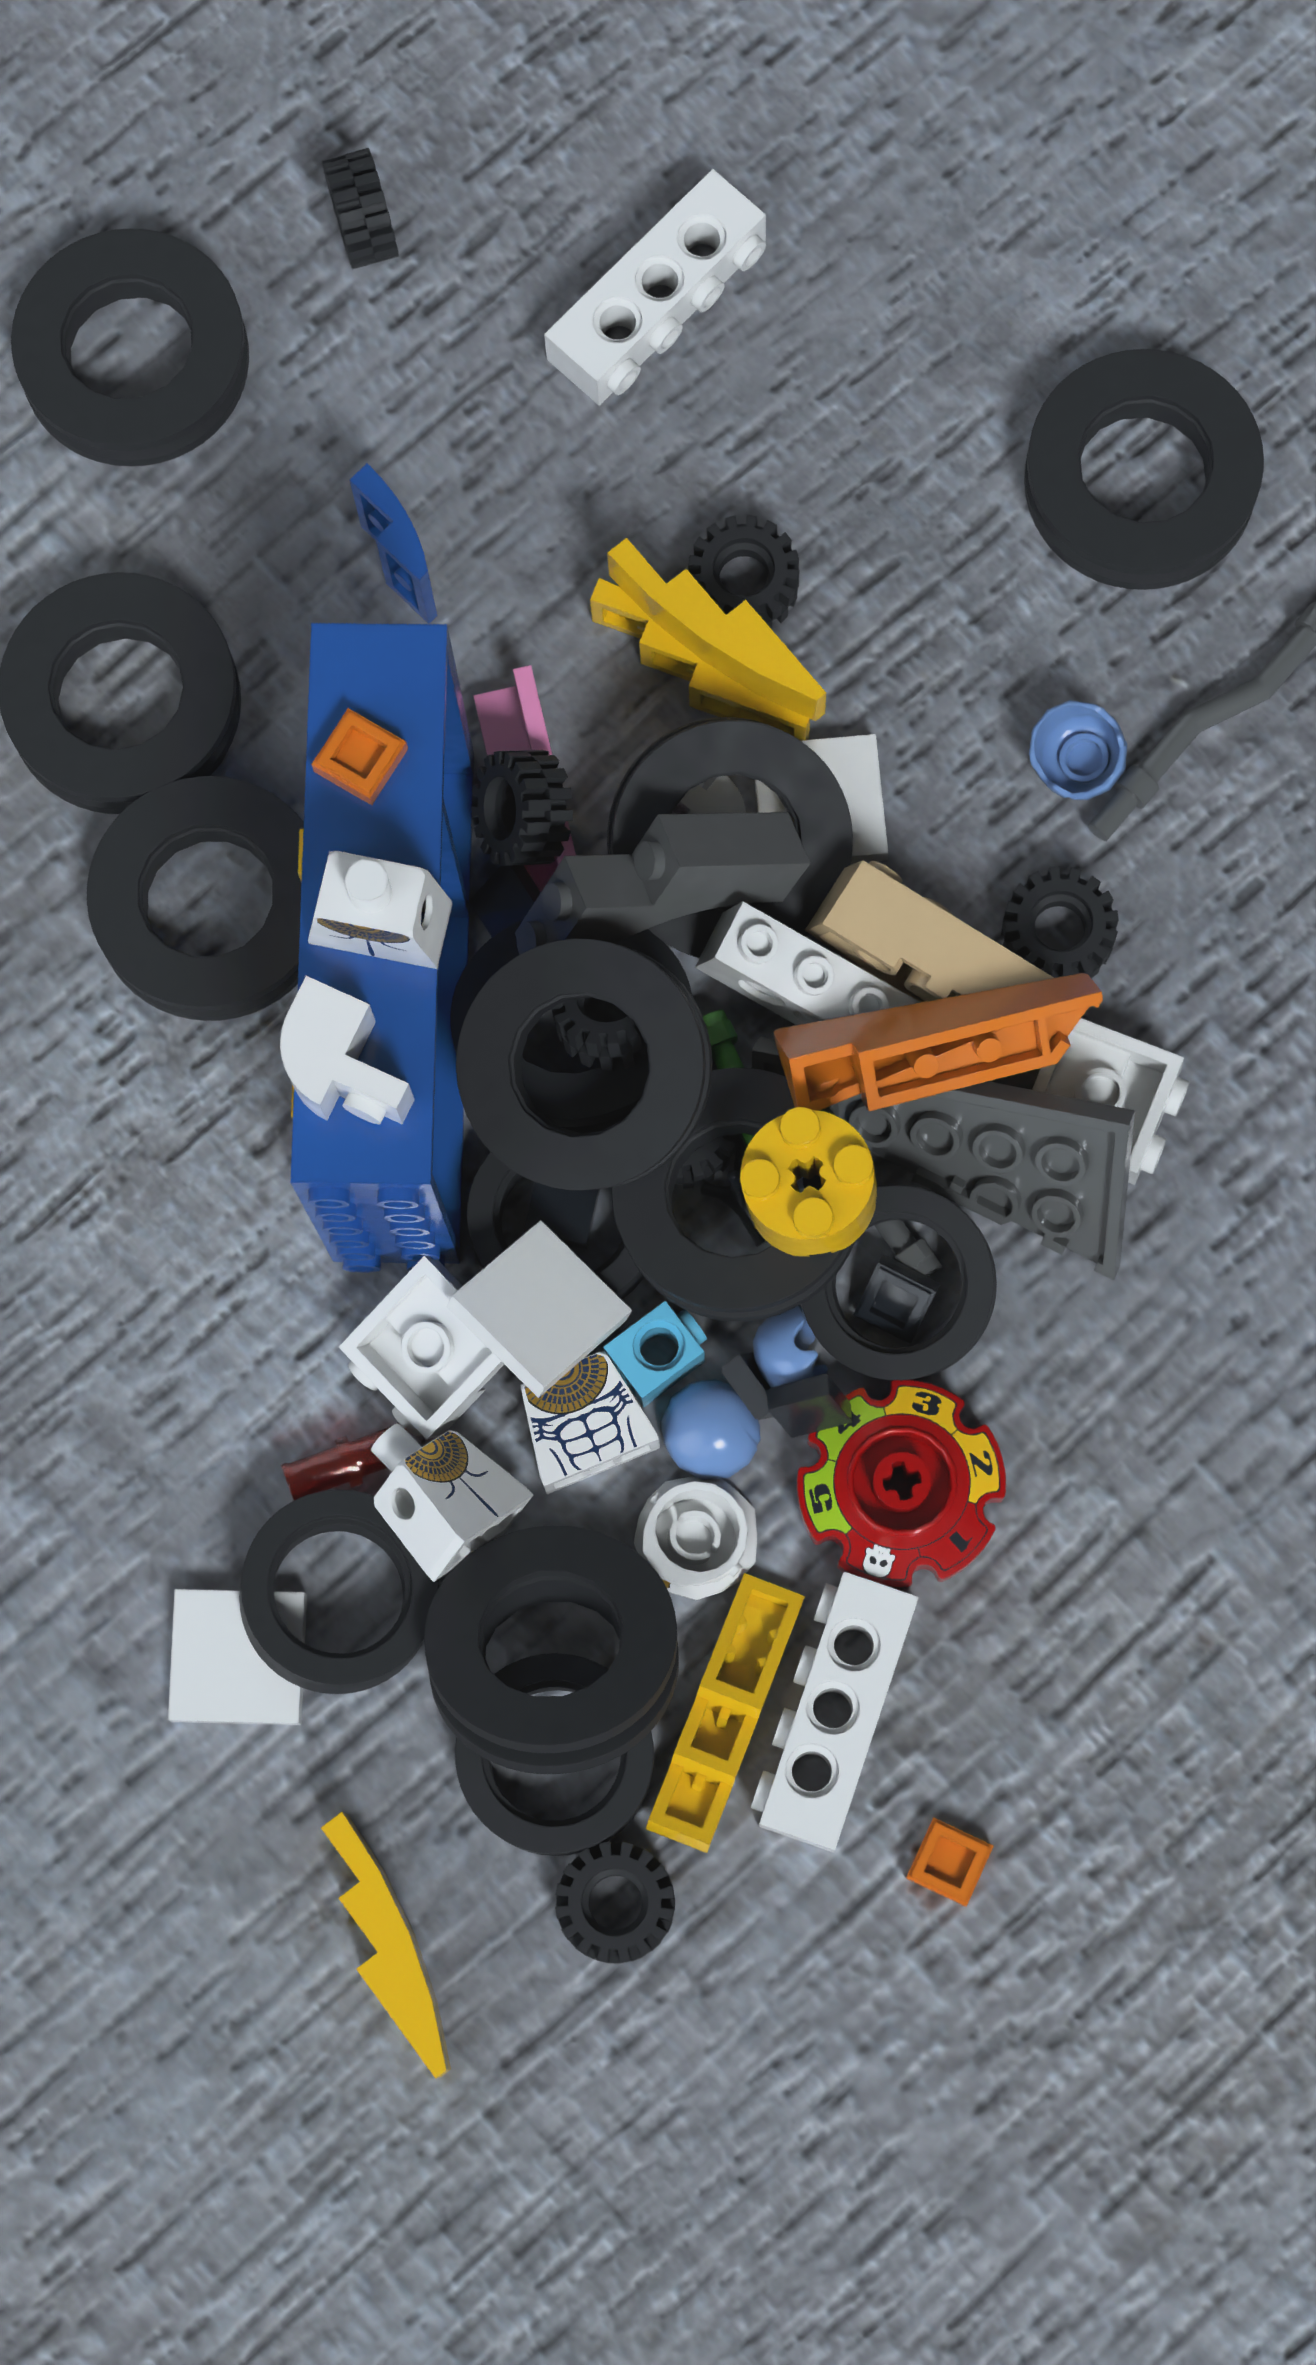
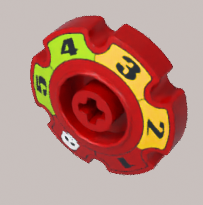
M893 1380L890 1385V1395L883 1400L870 1398L864 1388L850 1392L845 1396L851 1403L852 1423L810 1433L807 1443L817 1451L820 1459L814 1466L800 1467L798 1469L797 1500L802 1521L808 1535L815 1545H820L825 1541H833L841 1547L842 1556L838 1560L837 1565L841 1572H847L897 1590H909L912 1585V1575L920 1569L932 1572L938 1582L952 1578L963 1571L981 1554L996 1530L995 1525L989 1522L983 1513L984 1506L989 1503H1001L1006 1494V1473L1003 1457L993 1433L985 1424L974 1429L963 1425L959 1415L963 1410L964 1401L955 1394L929 1383L914 1380ZM895 1470H902L905 1480L916 1479L918 1483L912 1486L909 1499L900 1500L896 1490L886 1491L884 1486L890 1483L892 1472Z

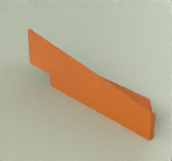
M1079 973L779 1028L774 1031V1038L795 1108L806 1107L819 1111L861 1093L862 1102L868 1111H873L1057 1064L1070 1047L1068 1035L1089 1007H1099L1103 1001L1102 991L1088 974Z

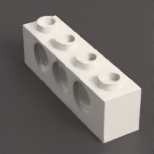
M712 169L544 334L547 360L599 406L613 392L616 395L624 393L637 379L641 371L640 365L655 351L661 354L668 350L680 336L683 329L682 324L696 310L700 312L708 310L722 294L725 287L724 283L738 269L746 271L758 261L766 248V214ZM699 244L709 245L716 249L714 253L708 256H696L688 250ZM657 285H665L674 290L671 295L664 298H656L646 293L650 288ZM616 326H623L632 331L628 337L618 340L611 339L604 334L608 329Z
M741 902L722 913L695 965L696 969L796 1025L921 1003L745 902Z
M843 1572L839 1587L826 1583L814 1621L826 1624L818 1649L805 1645L793 1683L805 1686L797 1712L784 1707L772 1743L773 1746L784 1749L777 1772L773 1774L763 1770L751 1805L752 1809L763 1812L759 1827L834 1853L919 1598L918 1596L847 1572ZM850 1630L863 1633L869 1639L872 1646V1654L869 1659L858 1665H850L840 1660L835 1652L834 1642L841 1633ZM835 1692L848 1700L851 1707V1718L846 1724L837 1728H829L818 1722L813 1712V1704L822 1694ZM817 1755L827 1762L831 1776L829 1783L824 1788L818 1791H806L795 1783L792 1776V1767L802 1756Z

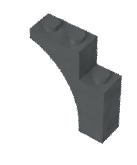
M788 812L658 814L632 854L564 856L515 932L518 952L522 954L546 943L568 939H593L616 944L650 927L696 912L737 905L741 902L747 904L783 902L810 865V861Z

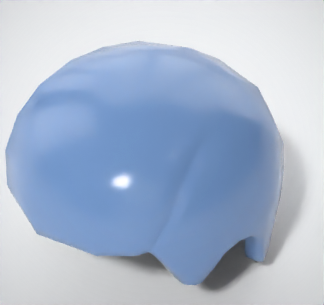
M1068 700L1047 709L1032 728L1029 749L1031 765L1046 786L1062 798L1090 800L1110 791L1125 771L1127 741L1116 720L1097 704Z
M800 1305L780 1315L767 1318L758 1327L753 1339L756 1365L762 1378L770 1388L827 1374L828 1368L826 1365L815 1366L818 1353L815 1350H808L815 1340V1336L807 1323Z
M717 1379L694 1381L671 1396L661 1419V1433L670 1457L680 1469L701 1480L731 1477L750 1463L761 1440L758 1419L753 1417L730 1384Z

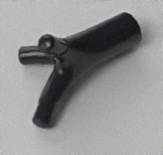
M739 1146L736 1149L734 1170L729 1171L727 1174L730 1186H720L704 1182L701 1186V1193L717 1198L728 1205L739 1216L756 1247L767 1241L755 1228L744 1199L740 1183L742 1159L747 1147Z

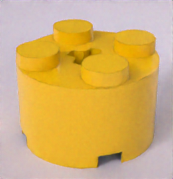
M806 1107L790 1109L785 1114L764 1125L752 1138L744 1153L741 1164L740 1183L747 1209L760 1235L780 1251L793 1256L806 1257L828 1252L834 1253L853 1244L870 1224L875 1212L877 1184L872 1156L860 1133L842 1118ZM815 1175L820 1176L822 1187L819 1190L808 1186L802 1193L799 1192L797 1185L799 1179L804 1177L810 1180Z

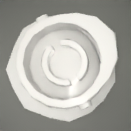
M686 1477L665 1481L647 1499L639 1515L634 1545L637 1553L648 1561L659 1574L668 1592L699 1600L721 1593L735 1585L756 1562L757 1529L755 1509L735 1488L723 1479L701 1480L697 1477Z

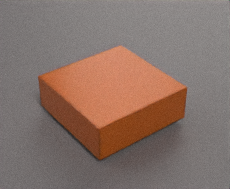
M348 708L311 765L313 771L366 803L373 805L407 752L408 746L407 742Z
M933 1817L905 1879L967 1907L994 1846Z

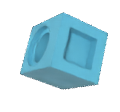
M664 1301L606 1344L603 1349L629 1390L644 1408L705 1362V1352L700 1344L706 1341L707 1337L687 1310L682 1309L675 1314L668 1303ZM656 1336L670 1338L678 1347L676 1357L666 1365L657 1366L648 1363L642 1357L641 1350L649 1339Z

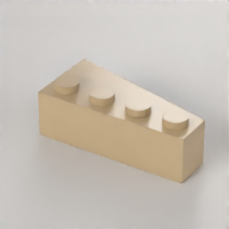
M862 860L844 868L805 929L807 933L850 963L919 1002L1054 978L956 918L943 905L930 898L922 897L901 884V877L896 872L877 861L867 863Z

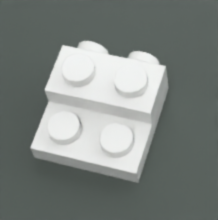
M1081 1018L1068 1035L1070 1047L1057 1064L1040 1069L1032 1090L1135 1110L1128 1183L1135 1185L1141 1170L1150 1174L1154 1173L1162 1154L1166 1138L1156 1135L1164 1112L1176 1117L1190 1083V1081L1179 1077L1184 1057Z
M424 1256L339 1346L351 1360L348 1367L352 1374L369 1389H379L395 1406L392 1409L393 1416L403 1428L415 1436L423 1435L426 1439L444 1434L485 1391L483 1386L504 1365L446 1307L451 1296L462 1285L438 1260H433L430 1256Z

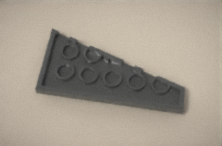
M759 1036L752 1049L751 1068L777 1073L786 1077L775 1039ZM989 1081L873 1111L867 1110L862 1102L861 1093L829 1106L836 1116L848 1122L860 1133L870 1150L874 1163L880 1165L884 1158L914 1173L912 1182L1000 1225L1012 1221L1042 1236L1041 1245L1061 1255L1065 1248L1095 1262L1094 1271L1115 1280L1121 1263L1135 1110Z

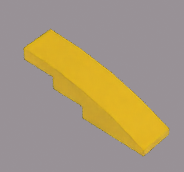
M625 538L607 552L609 576L656 624L702 661L757 695L811 720L817 721L825 714L827 695L825 690L747 600L743 601L726 615L687 569L683 570L666 584L628 538Z
M601 578L598 579L590 598L592 622L640 638L641 664L690 681V707L718 717L752 719L789 733L800 741L809 739V718L757 695L702 661L656 624L620 586Z
M744 1573L699 1685L697 1696L675 1748L671 1764L648 1819L646 1830L708 1853L805 1596Z
M340 1812L323 1825L321 1829L360 1882L338 1899L377 1951L375 1955L356 1968V1970L435 2079L441 2078L451 2070L437 1998L415 1933L382 1866L350 1816Z

